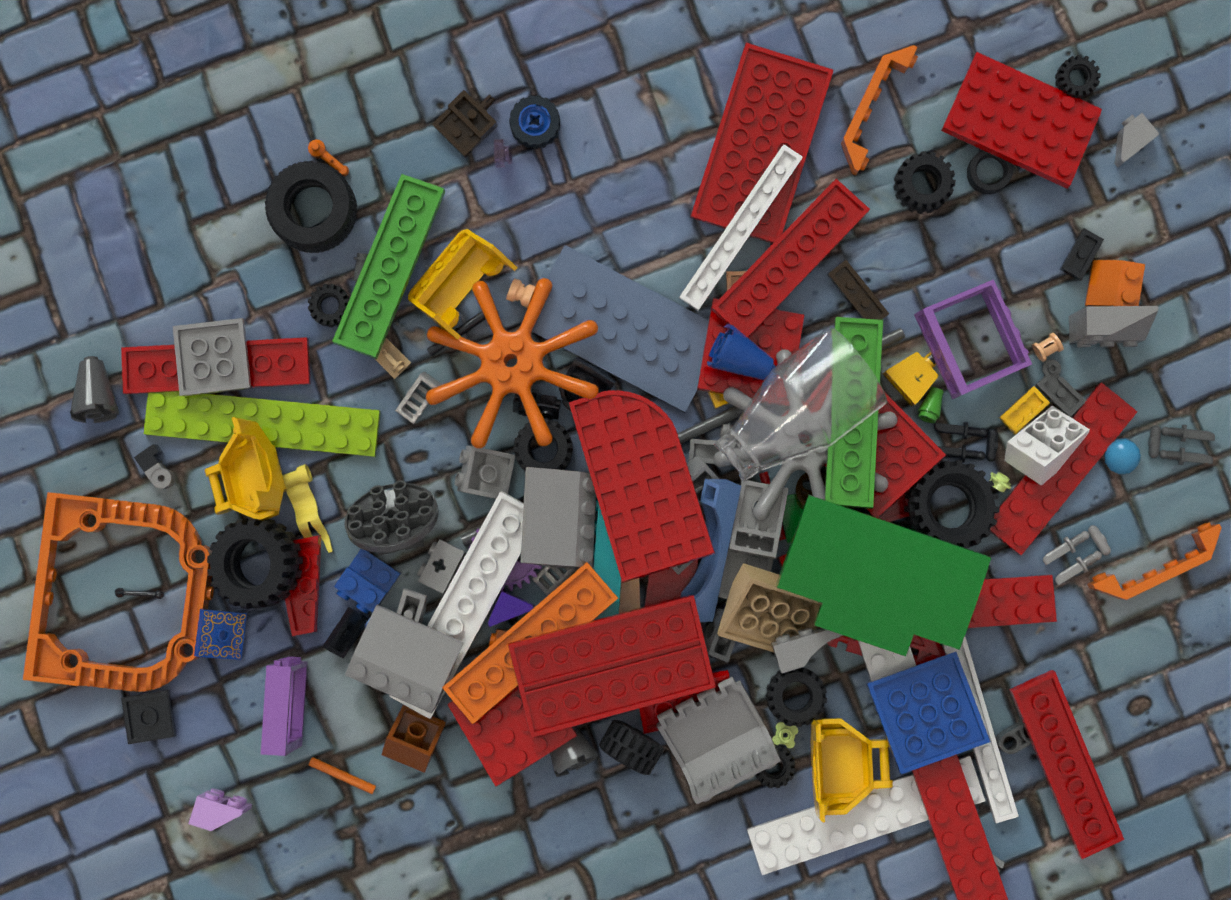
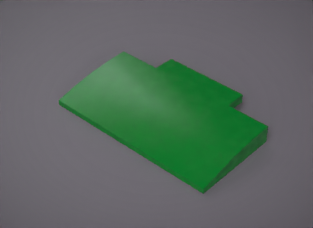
M808 494L776 585L777 588L821 602L814 625L905 657L914 635L960 650L991 557Z

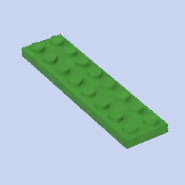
M401 174L332 340L333 344L375 359L378 358L445 194L444 188Z
M835 318L824 500L844 507L872 509L874 504L883 320Z

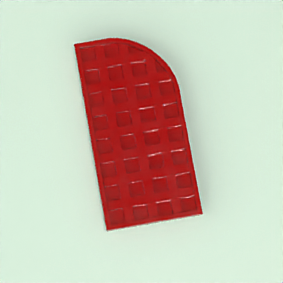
M603 391L597 393L592 399L584 397L569 402L622 582L625 583L715 554L677 430L668 415L649 399L627 391Z

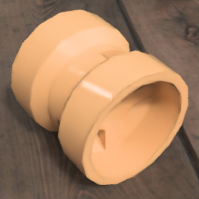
M514 278L506 300L511 302H518L520 300L521 305L528 308L535 286L529 284L525 287L521 280Z

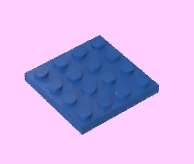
M952 652L866 684L900 774L991 742L957 652Z

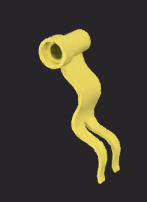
M307 464L301 465L295 471L282 475L287 489L286 493L295 511L297 526L304 538L312 537L313 535L308 525V522H310L319 535H321L328 553L333 552L327 530L320 520L318 506L308 484L313 481L311 471Z

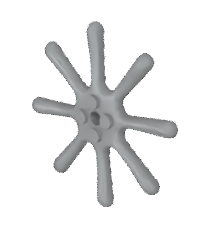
M786 349L780 350L777 353L776 360L790 402L788 414L784 416L776 415L734 387L727 388L723 393L725 401L769 424L774 429V437L771 441L718 451L713 457V461L718 467L733 465L768 454H776L781 458L782 466L753 508V516L758 520H765L769 516L788 479L796 470H803L808 474L812 495L825 499V486L821 476V468L827 463L831 385L818 407L814 409L805 407L801 399L793 356ZM889 411L878 414L877 430L891 428L897 424L895 413ZM806 434L810 436L812 442L804 445L800 442L799 436ZM875 472L874 490L884 492L888 488L889 482L885 477Z

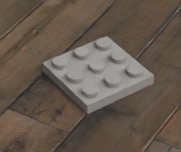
M243 318L173 326L180 396L251 389L245 322Z

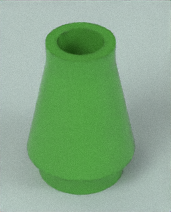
M931 387L918 409V418L920 420L934 424L937 419H940L943 390Z

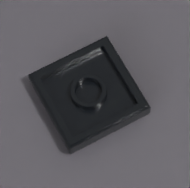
M170 690L121 698L128 744L176 736Z

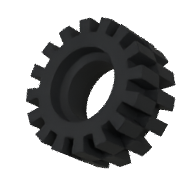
M1077 55L1075 58L1072 56L1057 70L1058 72L1055 75L1057 81L1055 84L1056 86L1059 85V89L1069 96L1082 100L1084 97H1088L1099 85L1100 81L1098 79L1101 77V73L1097 71L1100 68L1093 65L1095 63L1094 60L1088 61V56L1081 58V55ZM1073 70L1083 71L1086 76L1085 84L1081 86L1074 85L1069 78L1070 72Z
M335 284L318 286L315 288L316 291H312L310 294L311 299H308L310 315L322 326L333 327L336 325L338 327L350 297L341 287ZM327 297H334L339 303L338 310L333 314H326L322 311L321 304Z
M781 745L775 746L783 763L782 771L777 775H770L766 770H763L755 775L757 780L762 785L768 786V788H781L780 786L787 785V782L793 779V774L796 771V764L792 754Z

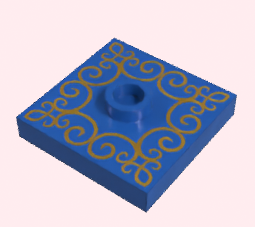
M200 609L194 656L241 660L247 613Z

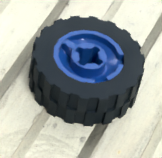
M540 95L523 97L518 103L516 102L513 110L510 112L509 123L513 137L526 148H545L546 145L553 143V140L557 138L561 127L560 116L555 104L551 103L548 98H543ZM538 119L539 126L536 124L531 125V120Z

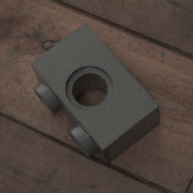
M716 608L713 622H707L703 636L708 656L729 662L736 641L718 636L717 632L724 610Z

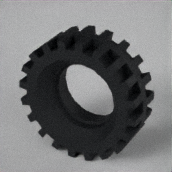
M948 460L938 463L911 488L910 492L905 494V499H908V506L904 507V512H909L910 519L906 520L907 524L913 525L917 532L964 548L980 544L983 538L991 534L989 529L992 526H996L997 520L994 519V515L999 513L1000 507L995 506L994 501L999 499L998 493L993 494L991 490L994 483L992 480L987 482L984 478L986 473L983 470L976 471L974 469L975 465L972 463L963 464L962 460L953 462ZM951 485L957 487L964 492L968 499V518L957 528H947L940 525L931 513L930 502L932 495L942 486Z

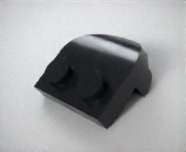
M578 356L574 359L566 373L567 376L595 384L598 387V393L611 390L616 383V380ZM559 387L562 403L569 411H571L569 402L584 398Z

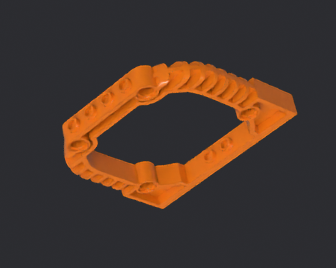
M47 492L23 680L144 692L168 684L182 672L187 662L197 660L199 657L194 656L199 613L200 609L208 610L209 600L213 599L214 588L211 586L212 576L209 577L207 571L211 569L210 563H207V556L211 555L212 551L209 549V546L202 545L201 537L190 520L177 510L162 505ZM92 514L96 517V524L93 527L88 524V518ZM107 523L161 530L167 532L180 544L179 562L182 568L188 572L181 633L175 635L169 641L164 660L148 667L89 661V657L84 650L79 648L68 650L55 634L46 633L49 606L52 605L54 598L51 588L52 582H55L57 575L54 566L58 541H68L81 530L93 533L100 532L106 527ZM200 550L205 554V559L202 563L196 560V553ZM186 644H190L193 647V654L191 656H187L184 653V646ZM72 655H75L78 659L76 667L70 664V657Z

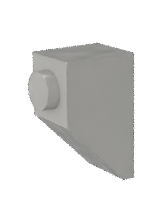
M1143 113L1136 118L1132 114L1121 123L1124 127L1117 135L1115 156L1117 168L1159 135L1158 131Z
M404 588L397 613L422 624L426 612L427 596Z

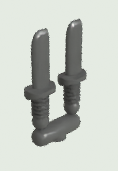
M1182 424L1181 428L1163 427L1161 429L1158 425L1151 427L1148 439V454L1151 458H1157L1159 455L1162 459L1178 460V465H1183L1184 461L1213 464L1211 456L1185 452V448L1181 447L1179 451L1161 450L1159 452L1161 433L1164 436L1180 437L1181 442H1185L1186 438L1215 441V435L1212 432L1187 429V425Z

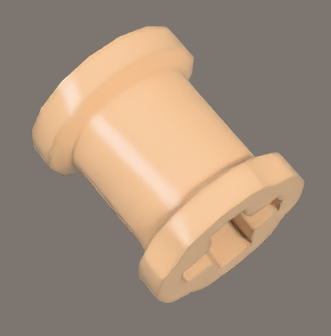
M1055 333L1049 334V338L1040 343L1032 344L1034 353L1042 362L1046 361L1047 357L1056 351L1061 352L1064 350L1060 339Z

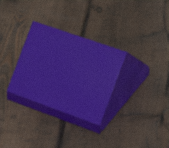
M502 591L488 621L489 627L527 613L535 607V604Z

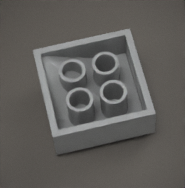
M1158 306L1085 307L1069 316V344H1077L1078 348L1091 347V345L1100 343V347H1114V343H1123V347H1136L1138 343L1146 340L1158 313Z

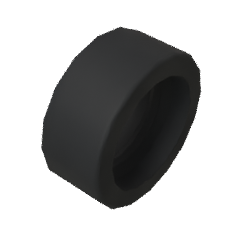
M984 150L979 151L970 160L967 167L969 184L975 191L982 194L1000 192L1013 176L1012 163ZM987 158L997 160L1003 168L1001 180L993 185L982 183L976 174L978 164Z

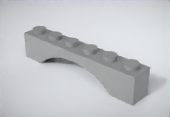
M810 627L798 631L799 635L793 637L787 634L775 638L776 642L771 644L781 674L805 667L809 659L823 645L842 635L823 628L812 630Z

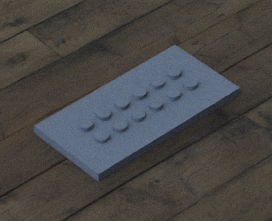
M564 245L547 277L553 286L532 329V333L548 340L587 320L595 321L598 325V332L595 335L565 346L562 349L685 413L697 391L709 320Z

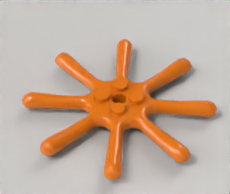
M547 278L538 280L522 324L515 332H507L504 329L487 283L477 281L473 284L472 291L493 333L492 340L488 344H478L463 337L456 339L446 330L437 326H432L427 331L429 341L475 355L481 360V366L476 372L437 386L426 393V401L430 405H436L479 383L486 382L491 385L492 395L471 437V444L475 448L485 447L502 400L508 393L519 395L538 445L548 446L553 438L531 393L533 383L539 380L546 381L588 399L594 398L599 392L595 384L549 370L543 365V358L546 354L589 338L598 332L597 323L593 320H587L544 342L539 343L532 339V329L553 286L552 282ZM509 360H518L515 366L507 367Z

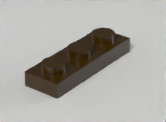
M847 260L827 274L862 319L883 320L889 315V312Z

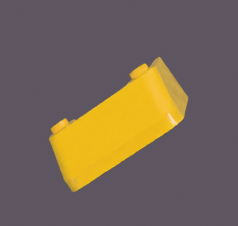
M464 229L454 237L410 290L408 300L456 339H459L461 336L452 329L459 321V312L455 308L470 292L473 284L479 281L484 274L487 276L499 274L504 265L514 271L518 267L493 244L470 230Z

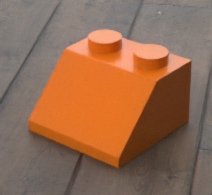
M1093 260L1085 306H1139L1145 264L1124 260Z

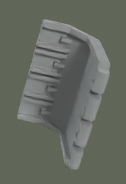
M733 677L718 683L720 689L718 692L715 688L697 694L699 700L697 703L691 697L676 705L678 713L675 714L673 709L670 708L657 715L659 720L657 728L679 763L696 804L709 801L714 795L722 791H728L744 780L752 779L757 773L765 769H771L781 761L778 750L740 680L735 682Z

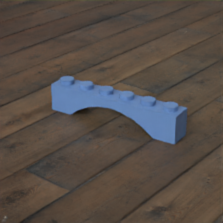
M727 479L704 480L700 502L705 513L706 526L715 554L702 558L693 578L681 592V597L694 595L700 622H713L741 491V485Z

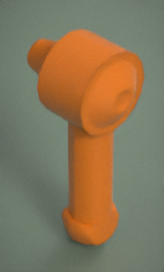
M315 139L309 143L308 151L312 157L321 158L343 177L349 174V168L328 153L322 141Z

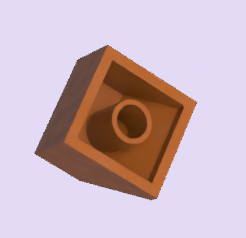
M403 704L386 738L381 755L425 773L446 722L433 716L429 719Z

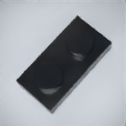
M1083 228L1060 270L1079 281L1082 280L1104 239Z
M348 607L323 647L344 659L369 619Z

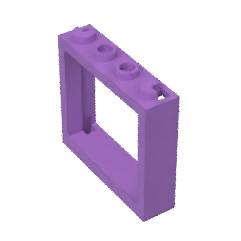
M994 279L926 307L914 314L952 399L1032 365L1028 356L1029 351L1022 343L1020 331L1015 327L1011 319L1010 309L1005 305L1001 297V290H998ZM982 294L1013 365L966 385L934 313Z
M287 656V658L274 660L273 664L266 666L261 755L286 756L302 746L308 662L301 661V657Z

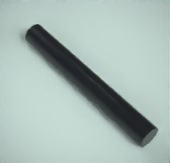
M479 312L454 331L460 336L464 335L486 320L483 312ZM435 343L427 348L431 356H434L447 346Z

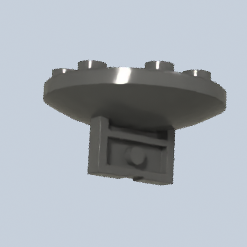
M397 481L394 484L384 486L376 485L348 508L344 523L348 538L354 545L366 551L377 552L378 556L394 553L399 550L423 547V538L435 526L439 509L434 495L422 486L406 483L405 481Z

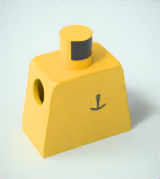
M915 352L883 373L885 378L911 407L919 402L939 376L933 369L937 364L931 352L924 358L918 352Z

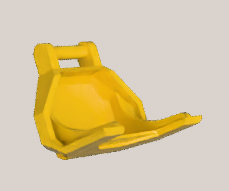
M232 417L234 434L220 455L219 463L205 469L216 504L214 507L215 513L220 515L234 510L260 521L279 515L283 493L287 490L275 445H272L256 421ZM220 474L222 476L224 488L226 491L228 499L227 502L224 501L218 475Z
M841 718L813 720L811 723L810 741L812 788L815 813L822 822H825L826 815H846L869 795L873 789L893 787L889 766L890 746L887 739L870 740ZM872 748H879L880 780H873Z

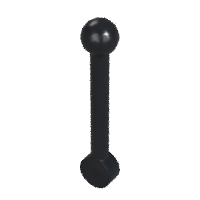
M117 588L115 596H151L162 599L164 592L162 590H157L156 592L124 591L123 588Z

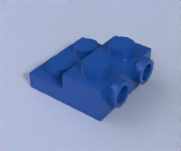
M360 549L334 587L338 589L336 594L347 601L351 598L357 602L356 607L366 614L369 611L373 613L376 605L382 603L401 573L370 552Z

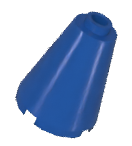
M731 324L725 325L724 327L728 330L725 334L722 332L718 334L709 353V356L712 357V362L707 361V365L714 369L764 380L766 377L770 378L776 367L773 364L774 359Z

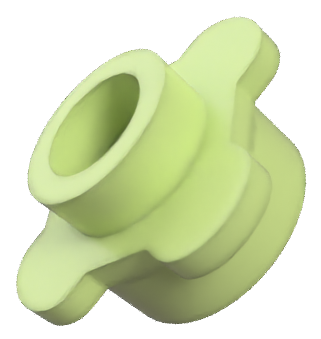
M1000 472L997 474L990 473L991 479L989 481L992 480L994 483L992 487L1003 493L1007 488L1011 489L1010 479Z
M783 722L777 723V730L772 738L774 744H783L787 748H793L798 728L793 725H785Z

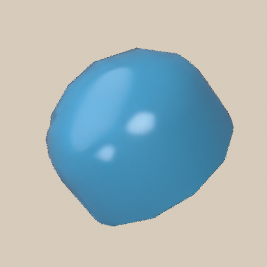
M1118 438L1108 446L1104 457L1105 463L1111 471L1117 474H1129L1138 466L1141 454L1133 441L1127 438Z

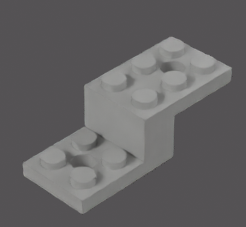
M741 480V491L718 598L728 599L732 582L743 563L771 572L773 560L777 555L789 488H783L769 516L765 520H758L752 513L754 504L759 501L769 484Z

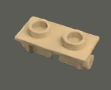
M387 338L383 343L378 358L375 359L394 379L411 364Z

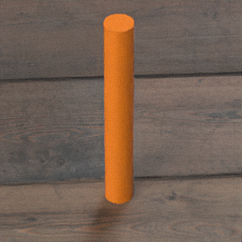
M314 757L309 762L308 766L372 795L376 789L375 785Z

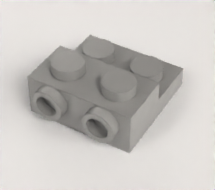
M466 445V450L462 449L459 457V462L463 463L461 473L458 472L455 477V486H458L457 491L494 499L498 497L500 491L508 494L515 455Z

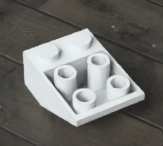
M1051 406L1007 442L1004 461L1038 484L1043 485L1058 472L1088 435L1090 429L1056 407Z

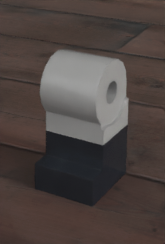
M152 444L135 456L134 459L155 487L168 489L175 483V474L167 469L158 457L163 453L160 447Z

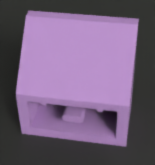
M211 788L210 791L207 790L197 796L188 824L213 831L250 810L252 804L247 803V799L234 795L231 798L225 796L224 791Z

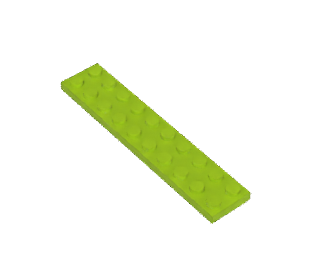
M179 391L148 393L143 434L228 443L234 434L232 417L256 421L272 445H275L277 448L376 457L381 411L215 394L180 396Z

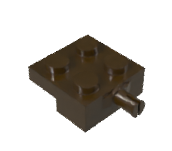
M463 90L448 105V109L432 126L466 158L498 126L497 122L487 112V109L496 100L489 94L479 103Z

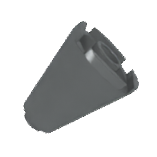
M88 356L79 363L70 410L71 419L74 421L86 423V419H94V423H101L113 420L119 415V409L102 360H98V357Z
M573 726L578 736L550 753L556 777L565 776L574 769L578 770L599 756L577 726Z

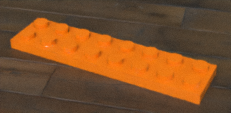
M586 562L442 687L443 690L468 720L475 724L518 686L507 643L593 621L619 598L590 564Z

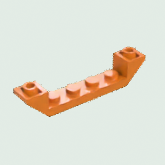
M915 45L882 56L845 133L841 146L851 173L855 176L859 170L864 171L869 161V158L866 157L869 150L852 141L857 143L862 133L859 126L862 121L867 122L872 112V109L868 107L872 100L877 101L882 91L878 87L881 80H887L892 68L902 73H905L908 67L913 68L918 58L915 55L917 50Z
M1210 522L1198 526V531L1191 534L1198 549L1185 553V558L1180 561L1173 559L1164 563V568L1159 571L1152 569L1142 574L1143 578L1138 581L1131 579L1121 584L1123 588L1120 587L1114 574L1106 575L1105 572L1092 577L1093 582L1087 585L1092 590L1121 600H1128L1211 560L1222 528L1220 524L1211 525Z

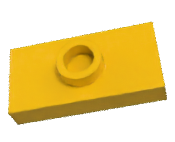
M1033 386L1006 410L999 419L1015 435L1050 402Z

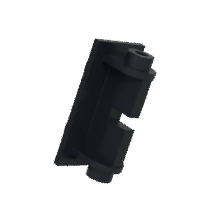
M515 393L513 412L527 416L521 398ZM532 393V395H533V397H534V399H535V401H536L537 393ZM541 394L540 402L536 401L543 418L558 420L561 400L557 399L556 396Z

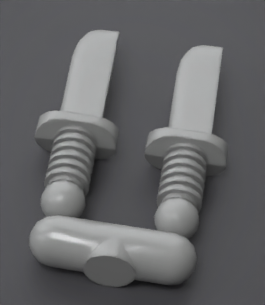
M1090 526L1088 532L1083 531L1070 540L1068 537L1063 538L1065 543L1044 556L1043 562L1047 565L1069 551L1073 554L1076 552L1074 547L1089 539V536H1091L1100 552L1095 551L1084 559H1081L1080 556L1077 557V563L1057 575L1055 581L1058 585L1081 571L1087 573V567L1100 560L1102 554L1105 556L1110 554L1111 549L1107 540L1097 526Z

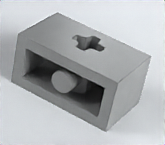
M439 539L438 543L433 542L428 552L431 557L427 564L423 562L417 575L420 576L418 582L445 594L466 552ZM443 559V565L446 568L438 572L435 562H440Z

